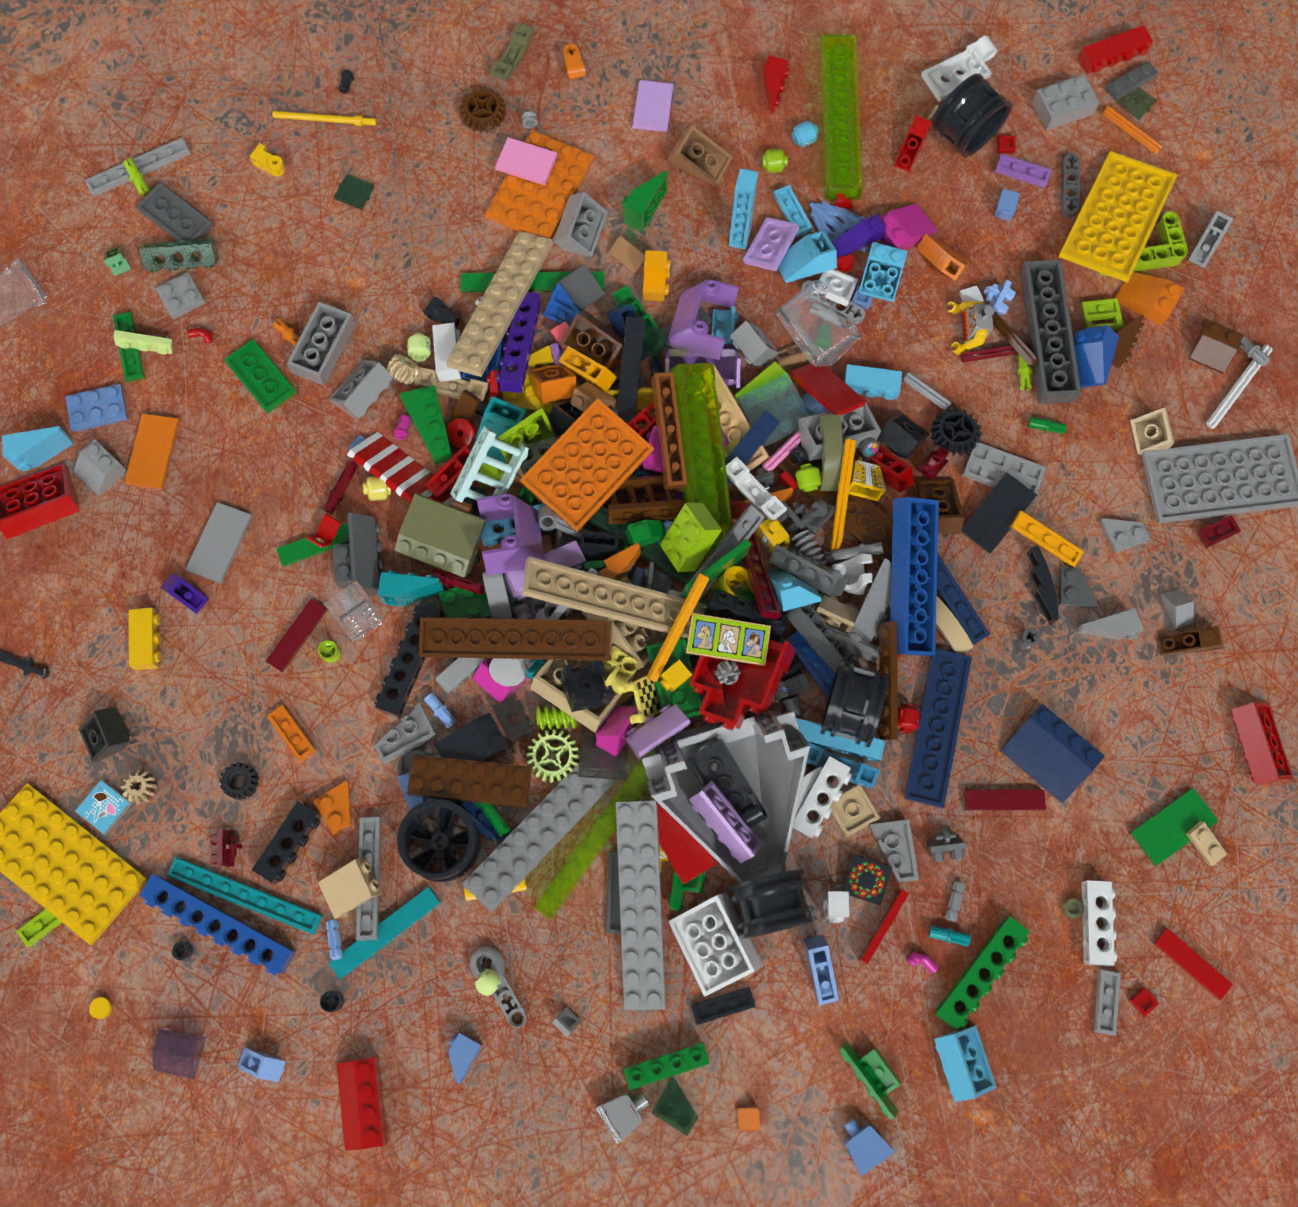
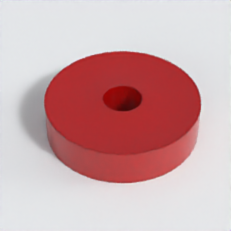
M458 418L450 423L447 436L449 442L456 448H462L464 445L470 447L475 442L477 431L472 421Z

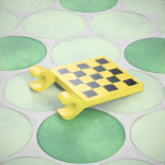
M647 675L622 685L624 693L634 692L638 713L629 716L631 724L642 723L652 715L654 716L660 712L661 706L655 682L648 679Z

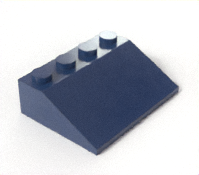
M1043 704L1032 712L1000 750L1061 803L1076 790L1105 757V755Z

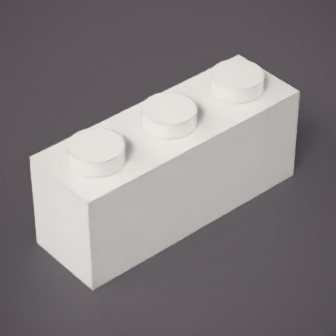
M454 323L432 325L435 366L439 382L461 379V371L449 368L446 365L447 359L461 336L460 330H456Z

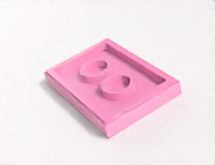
M508 137L495 168L498 171L546 185L558 155L557 152Z

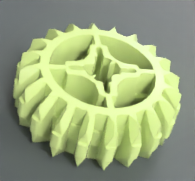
M553 729L552 735H549L548 730H545V737H542L539 733V741L534 738L532 739L535 746L528 745V749L533 752L526 753L528 758H532L527 761V764L533 765L532 772L538 770L535 774L536 778L543 774L542 781L544 782L547 780V777H550V783L554 782V777H557L558 782H561V775H564V778L567 777V771H574L571 766H578V763L573 760L580 759L579 755L574 754L579 751V748L573 747L576 744L575 740L568 742L571 738L569 734L563 738L564 731H560L557 736L556 729ZM557 741L564 744V746L553 748L548 742ZM543 746L546 754L541 758V761L537 762L538 751ZM549 750L551 752H554V754L555 752L557 753L556 757L558 764L555 760H552V758L551 760H549ZM569 750L568 762L563 767L560 759L565 754L564 752ZM553 764L558 770L547 771L542 767Z

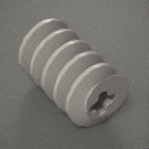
M805 530L791 538L792 543H795L794 548L823 565L828 563L827 560L821 561L825 556L824 554H818L821 547L815 548L818 540H811L815 537V534H808L809 530Z

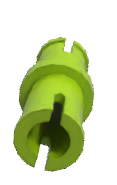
M128 159L131 166L125 160L123 165L130 175V181L137 188L139 195H145L142 188L148 194L150 189L143 179V173L138 170L134 159Z
M1019 354L1017 374L1020 376V390L1025 391L1026 384L1027 391L1032 389L1031 374L1033 372L1030 365Z

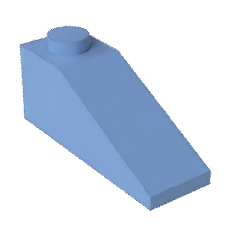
M819 935L803 939L818 1004L823 1005L839 1001L829 947L824 936Z

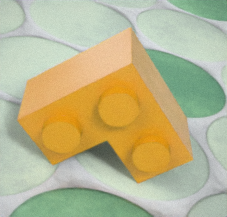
M645 250L643 301L664 302L665 295L669 293V284H666V279H670V259H667V252Z

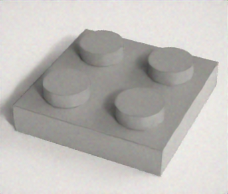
M188 272L156 288L173 320L205 304Z

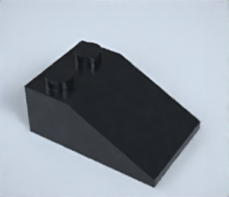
M490 712L469 722L435 743V747L442 758L488 762L504 754L509 747Z

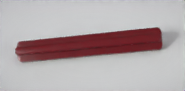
M1029 341L1024 342L1032 350L1031 343ZM1009 344L961 352L960 360L962 363L1019 353Z

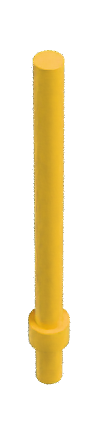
M273 111V118L347 123L362 127L363 125L377 126L376 118H364L361 115L350 117Z

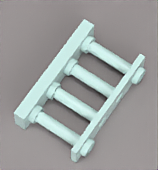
M484 426L450 494L459 502H463L466 497L474 500L487 497L470 490V486L475 480L496 488L493 496L506 494L522 462L527 458L529 448L522 442H519L517 448L495 438L496 434L490 428ZM494 446L513 454L509 464L487 456L489 448ZM486 463L505 471L501 480L497 481L478 473L481 464Z

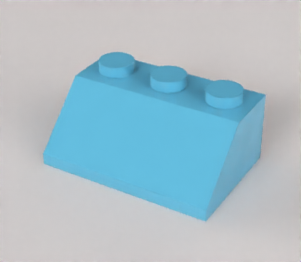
M976 1025L934 1039L954 1102L974 1099L997 1088Z

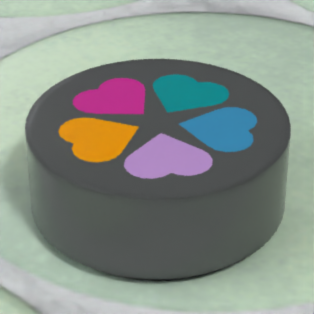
M867 438L860 445V452L866 457L873 456L879 449V443L874 438Z

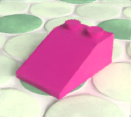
M917 203L890 211L880 217L887 228L880 241L883 245L901 250H907L919 243L925 233L932 235L937 232L935 226Z

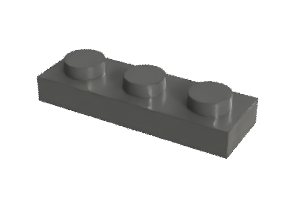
M1145 62L1108 83L1105 91L1117 100L1156 78L1158 71L1150 63Z

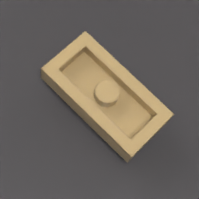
M1200 821L1186 833L1208 866L1213 867L1227 855L1205 822Z

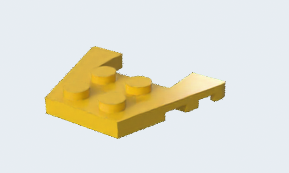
M550 345L531 354L528 370L534 369L535 366L554 363ZM528 370L523 393L503 391L505 402L526 409V411H537L542 408L545 413H550L552 404L560 402L558 400L551 404H542L535 396Z

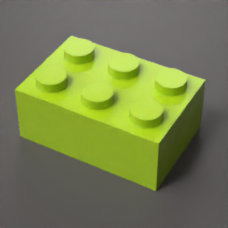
M685 503L660 543V546L677 572L696 571L722 529L703 503Z

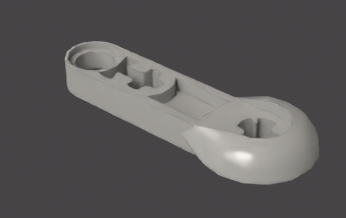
M492 946L478 948L470 959L472 974L479 979L478 976L487 969V967L484 969L482 967L483 959L492 960L490 969L496 971L501 979V983L497 985L498 989L493 995L509 1024L515 1028L522 1027L527 1021V1015L505 977L502 954ZM504 994L512 996L513 999L510 1002L513 1007L516 1004L519 1007L513 1009L509 1014L506 1011L510 1009L509 1005L502 1003ZM515 1012L522 1013V1023H513L512 1015Z

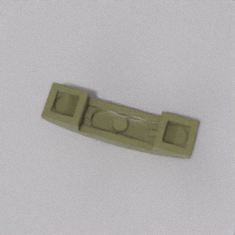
M521 23L516 25L511 34V41L500 61L496 60L490 71L491 76L506 81L513 75L525 55L534 28Z
M820 415V434H823L819 491H838L843 459L840 415Z

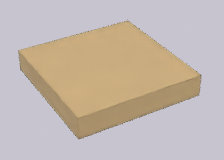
M856 785L842 793L838 802L833 801L830 807L833 809L831 814L845 838L880 819L879 814L861 785Z

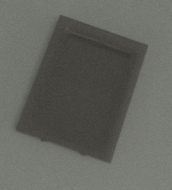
M582 724L578 777L626 780L628 743H625L615 757L596 746V733Z

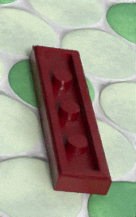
M310 599L266 662L283 673L328 609Z
M1045 790L964 791L965 811L1046 810Z

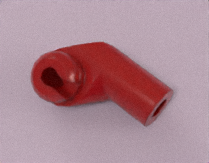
M204 327L188 329L189 338L203 337L205 343H210L214 340L212 331Z

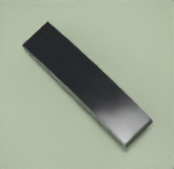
M1036 545L1026 553L1034 566L1029 574L1037 586L1032 591V594L1051 626L1059 620L1057 597L1046 560L1039 546Z

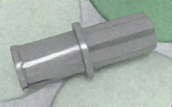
M1247 337L1242 338V344L1239 345V348L1247 353V357L1253 358L1261 366H1265L1270 362V357L1260 350L1259 345H1254Z

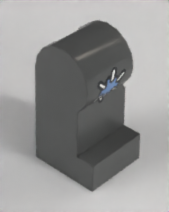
M804 673L780 682L774 696L775 701L779 702L809 694L811 688L806 674Z

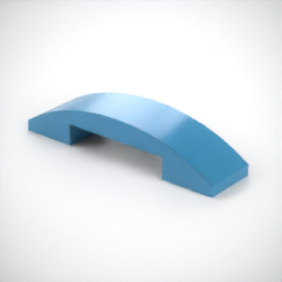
M808 743L810 749L807 765L815 769L818 767L823 768L830 756L851 768L849 773L852 774L849 782L874 789L881 771L880 769L864 763L859 764L825 751L822 747Z

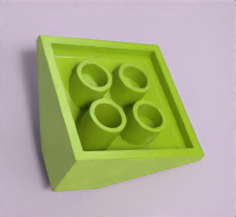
M540 408L496 439L517 447L519 442L529 444L550 439L551 436L556 437L544 410ZM500 449L509 464L513 454Z

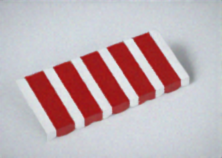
M376 432L349 450L347 456L353 458L359 465L364 466L376 478L382 479L387 487L396 491L409 504H411L414 494L417 493L449 506L452 505L454 499L450 494L452 489L437 498L425 485L434 475L379 432Z

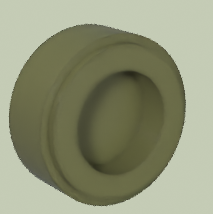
M1070 898L1063 902L1062 912L1067 918L1076 919L1083 914L1084 906L1080 900Z

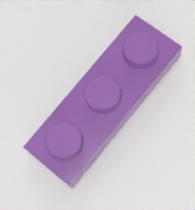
M1004 154L1000 155L995 170L996 173L1046 188L1052 171L1051 169Z

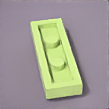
M118 330L114 331L115 344L121 348H135L140 351L173 354L172 339Z

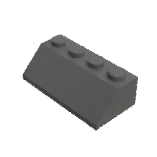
M348 513L353 588L360 597L378 595L381 570H384L383 559H380V552H383V546L378 534H381V525L377 523L375 517Z

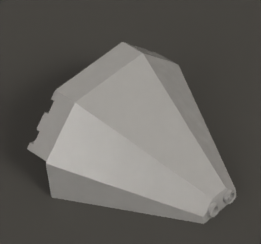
M748 711L740 730L734 728L731 731L723 728L722 723H710L675 734L670 738L671 742L669 744H661L653 750L654 754L642 758L651 796L739 883L784 872L810 749L807 740L799 731L794 711H788L780 714L779 711H768L767 714L761 715ZM721 738L768 816L764 821L751 827L763 844L755 856L742 863L730 855L728 847L718 840L716 832L705 824L703 816L692 808L689 800L703 785L687 758ZM711 761L709 767L713 771H718L720 764L717 761ZM727 778L720 779L721 787H730L731 783Z

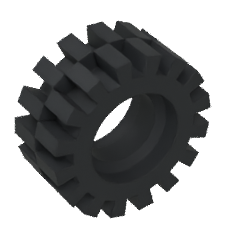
M236 762V764H230L231 767L224 768L226 771L221 773L223 777L219 779V782L222 783L220 788L224 790L223 792L236 800H244L246 797L250 798L252 792L255 793L257 791L255 788L259 786V783H257L259 777L256 775L258 773L251 766ZM237 774H244L247 779L245 786L239 789L235 788L232 784L233 778Z

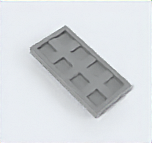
M976 443V448L972 449L962 475L963 477L994 488L1005 473L1008 472L1034 493H1038L1046 467L988 445Z

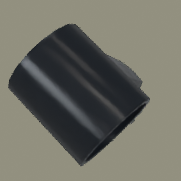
M435 296L423 309V313L430 320H437L442 324L454 323L457 328L461 320L460 315L446 307L445 303Z

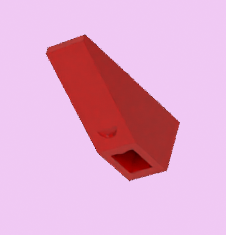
M768 55L763 73V83L770 112L773 113L775 107H779L781 100L779 94L784 92L786 84L784 79H788L790 68H788L789 60Z
M915 115L894 167L910 173L930 131L932 121Z

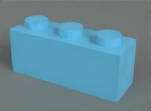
M847 364L844 382L856 393L870 398L884 397L886 400L897 399L899 396L902 371Z

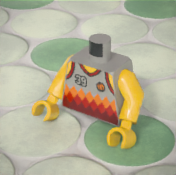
M977 300L964 301L961 304L953 301L948 302L947 305L954 306L948 312L957 314L962 310L960 315L964 344L961 345L958 342H953L951 347L956 350L952 352L960 355L965 349L969 350L982 345L986 337L993 330L992 315L994 314V309L990 305H985Z

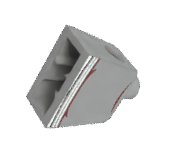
M626 1093L597 1106L596 1109L614 1140L619 1144L643 1121L639 1111L647 1107L649 1103L643 1094L632 1100L629 1094Z

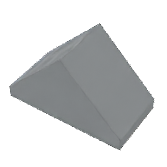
M1177 589L1160 595L1175 630L1194 624V601L1185 593Z

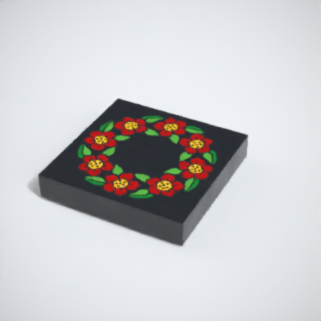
M853 854L841 892H849V896L881 906L892 866Z

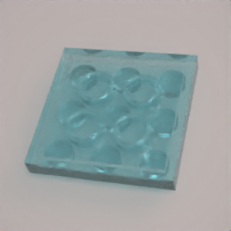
M788 373L738 397V401L752 426L765 410L781 422L764 442V447L796 432L799 429L798 420L810 416Z

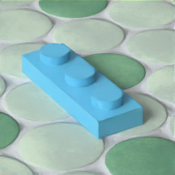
M790 185L774 191L773 196L787 222L795 223L799 226L795 237L798 238L812 232L813 227Z

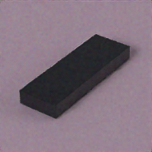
M750 987L691 1005L696 1025L756 1007Z

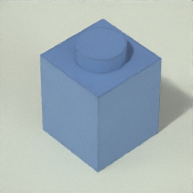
M1003 189L998 199L994 216L1002 220L1011 221L1016 211L1020 193Z

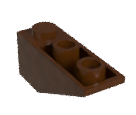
M1143 314L1116 333L1119 339L1112 361L1113 366L1120 368L1123 363L1129 361L1132 354L1129 352L1130 348H1134L1138 340L1135 336L1137 333H1140L1144 325L1142 322Z
M1219 626L1158 636L1161 656L1224 649Z

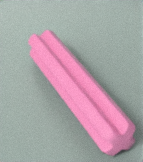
M799 429L763 464V468L767 472L772 471L801 442Z

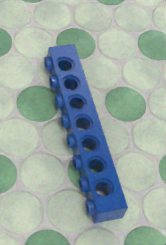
M151 875L139 895L145 899L143 903L153 908L155 906L162 908L160 912L164 915L178 917V922L182 925L196 927L195 932L205 937L208 934L214 937L212 941L216 944L230 946L231 952L239 956L242 954L248 956L247 961L254 965L262 964L266 966L265 971L276 976L277 973L284 974L296 953L291 948L158 875ZM167 892L168 899L162 902L161 897L163 893ZM184 901L186 907L180 912L179 904ZM202 911L203 918L198 922L196 914ZM219 920L221 924L219 930L214 931L213 924L215 921ZM233 930H236L238 937L232 941L230 934ZM253 939L256 945L250 951L248 949V942ZM268 949L273 951V957L270 960L265 958V953Z

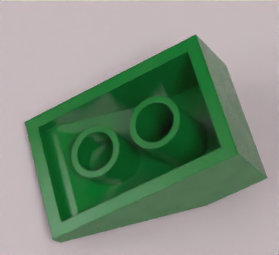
M663 171L632 190L629 196H625L622 202L624 224L643 232L668 192L667 171Z

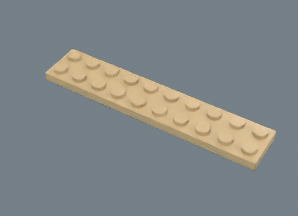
M523 231L518 232L447 359V367L482 377L553 245L552 239Z
M528 557L526 560L521 594L669 633L686 600L533 557ZM697 603L692 613L704 615L707 605ZM691 616L680 637L688 639Z

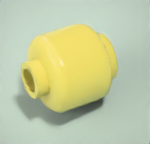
M370 476L367 478L366 483H363V495H367L370 501L386 500L388 495H391V489L387 487L382 479Z

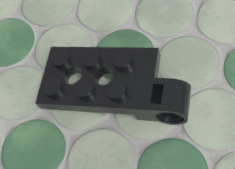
M722 738L687 758L703 787L712 780L735 810H740L741 817L749 828L768 818L764 807ZM711 761H717L720 764L718 771L710 769L709 763ZM727 778L731 783L730 787H721L720 779Z

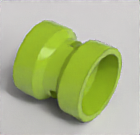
M331 640L323 641L318 647L319 655L327 663H335L341 657V650Z

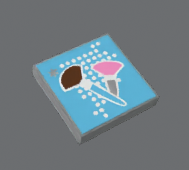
M101 779L76 808L75 812L103 835L107 836L133 803L129 802L127 798Z

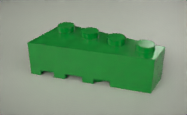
M435 385L399 393L401 401L435 465L448 462L453 455Z

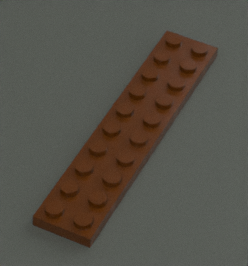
M783 422L778 425L763 444L770 457L794 434ZM800 442L796 447H800L803 450ZM789 453L776 468L782 473L788 472L797 482L795 473L801 468L792 460ZM822 458L813 461L808 459L807 461H802L801 465L811 464L812 467H818L819 471L822 472ZM818 486V490L804 492L814 502L822 499L828 505L836 507L838 491H819ZM849 494L844 529L860 544L867 545L882 542L884 554L873 556L881 563L884 559H888L892 563L893 521L869 499Z
M420 618L419 657L611 661V620Z

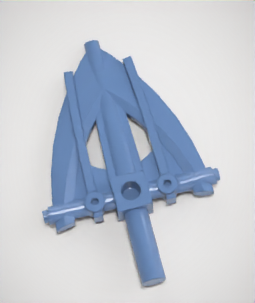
M825 201L822 204L810 203L812 208L810 217L814 220L818 232L824 230L831 242L866 220L865 216L859 217L846 209L830 205ZM835 217H838V218H840L842 221H844V224H843L842 222H840V221H839L837 218H835ZM826 223L835 231L833 232L832 230H830L827 227ZM866 246L860 250L863 253H866L869 247Z

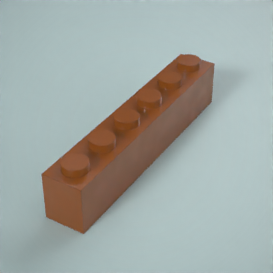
M673 372L654 373L651 385L664 489H684L687 485L674 374Z

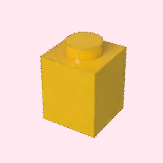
M678 660L662 673L659 678L663 688L673 692L686 682L692 674Z

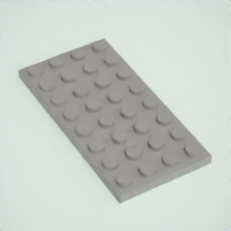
M1289 434L1143 451L1141 454L1157 524L1298 507V467Z

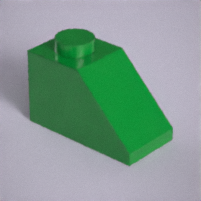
M643 520L627 525L625 531L630 547L637 543L642 547L659 542L666 535L661 520Z

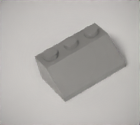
M584 191L570 195L553 241L565 251L589 258L592 257L608 211Z
M363 359L329 398V401L351 417L359 419V417L366 414L367 408L378 400L382 390L389 387L390 381L394 377L379 362Z

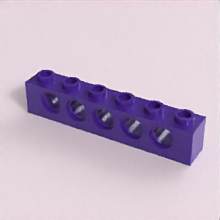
M526 293L510 323L511 327L507 329L508 342H504L503 352L505 355L500 360V368L502 369L501 372L497 373V383H500L501 391L523 393L541 308L540 293Z

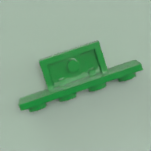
M706 871L684 885L676 872L673 874L672 892L669 895L670 909L682 910L684 891L703 893Z
M846 1041L840 1047L841 1056L853 1067L856 1077L864 1082L869 1095L880 1104L883 1114L893 1120L899 1111L887 1094L900 1086L901 1080L876 1047L860 1058L849 1042Z

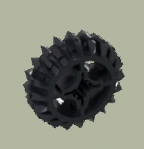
M952 407L949 411H942L933 420L930 429L932 433L931 439L935 440L934 445H940L939 447L951 452L952 456L958 453L961 457L964 453H970L972 449L976 448V443L980 442L982 435L980 431L981 425L977 424L978 419H972L973 413L968 415L967 410L960 412L959 408L956 411Z

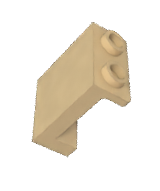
M366 858L355 859L318 882L334 919L351 914L353 909L371 898L382 894L380 883L375 878L371 864Z

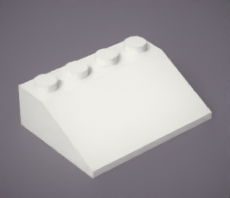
M727 892L719 894L668 921L704 997L764 967L750 938L741 939L740 937L744 932L743 929H738V924L742 922Z

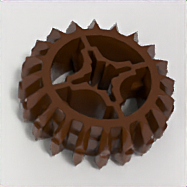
M478 87L477 91L472 89L471 94L466 93V98H462V103L459 106L460 117L467 128H472L473 132L477 129L480 134L483 130L487 133L489 129L495 131V126L500 127L501 123H504V117L507 114L506 104L503 97L498 92L494 93L493 89L488 91L486 87L484 90Z

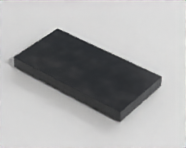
M1006 472L962 527L961 533L988 554H991L1011 529L1009 526L1018 512L1021 510L1024 512L1037 494Z

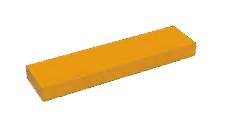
M1022 510L1018 512L1009 526L1072 568L1076 566L1084 553L1083 550Z

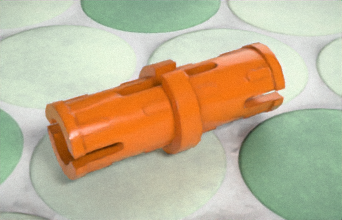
M281 318L276 319L280 326L274 321L273 327L282 334V338L285 341H289L295 347L300 339L296 331L292 327L290 328Z

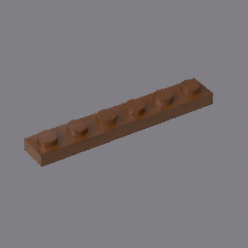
M889 621L879 623L878 671H880V676H884L885 673L890 674L887 694L880 716V740H898L897 622Z

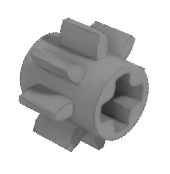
M728 660L720 662L717 665V670L714 671L719 683L725 682L727 685L735 683L738 680V675L741 674L735 661L730 664Z

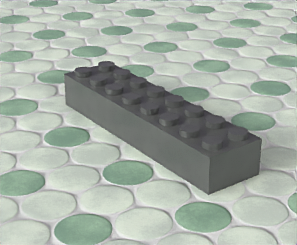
M1025 261L1020 271L1029 341L1032 346L1031 351L1038 358L1037 363L1033 365L1038 404L1075 402L1081 394L1062 261Z

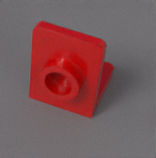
M325 514L317 532L308 535L306 539L321 548L332 545L341 522Z

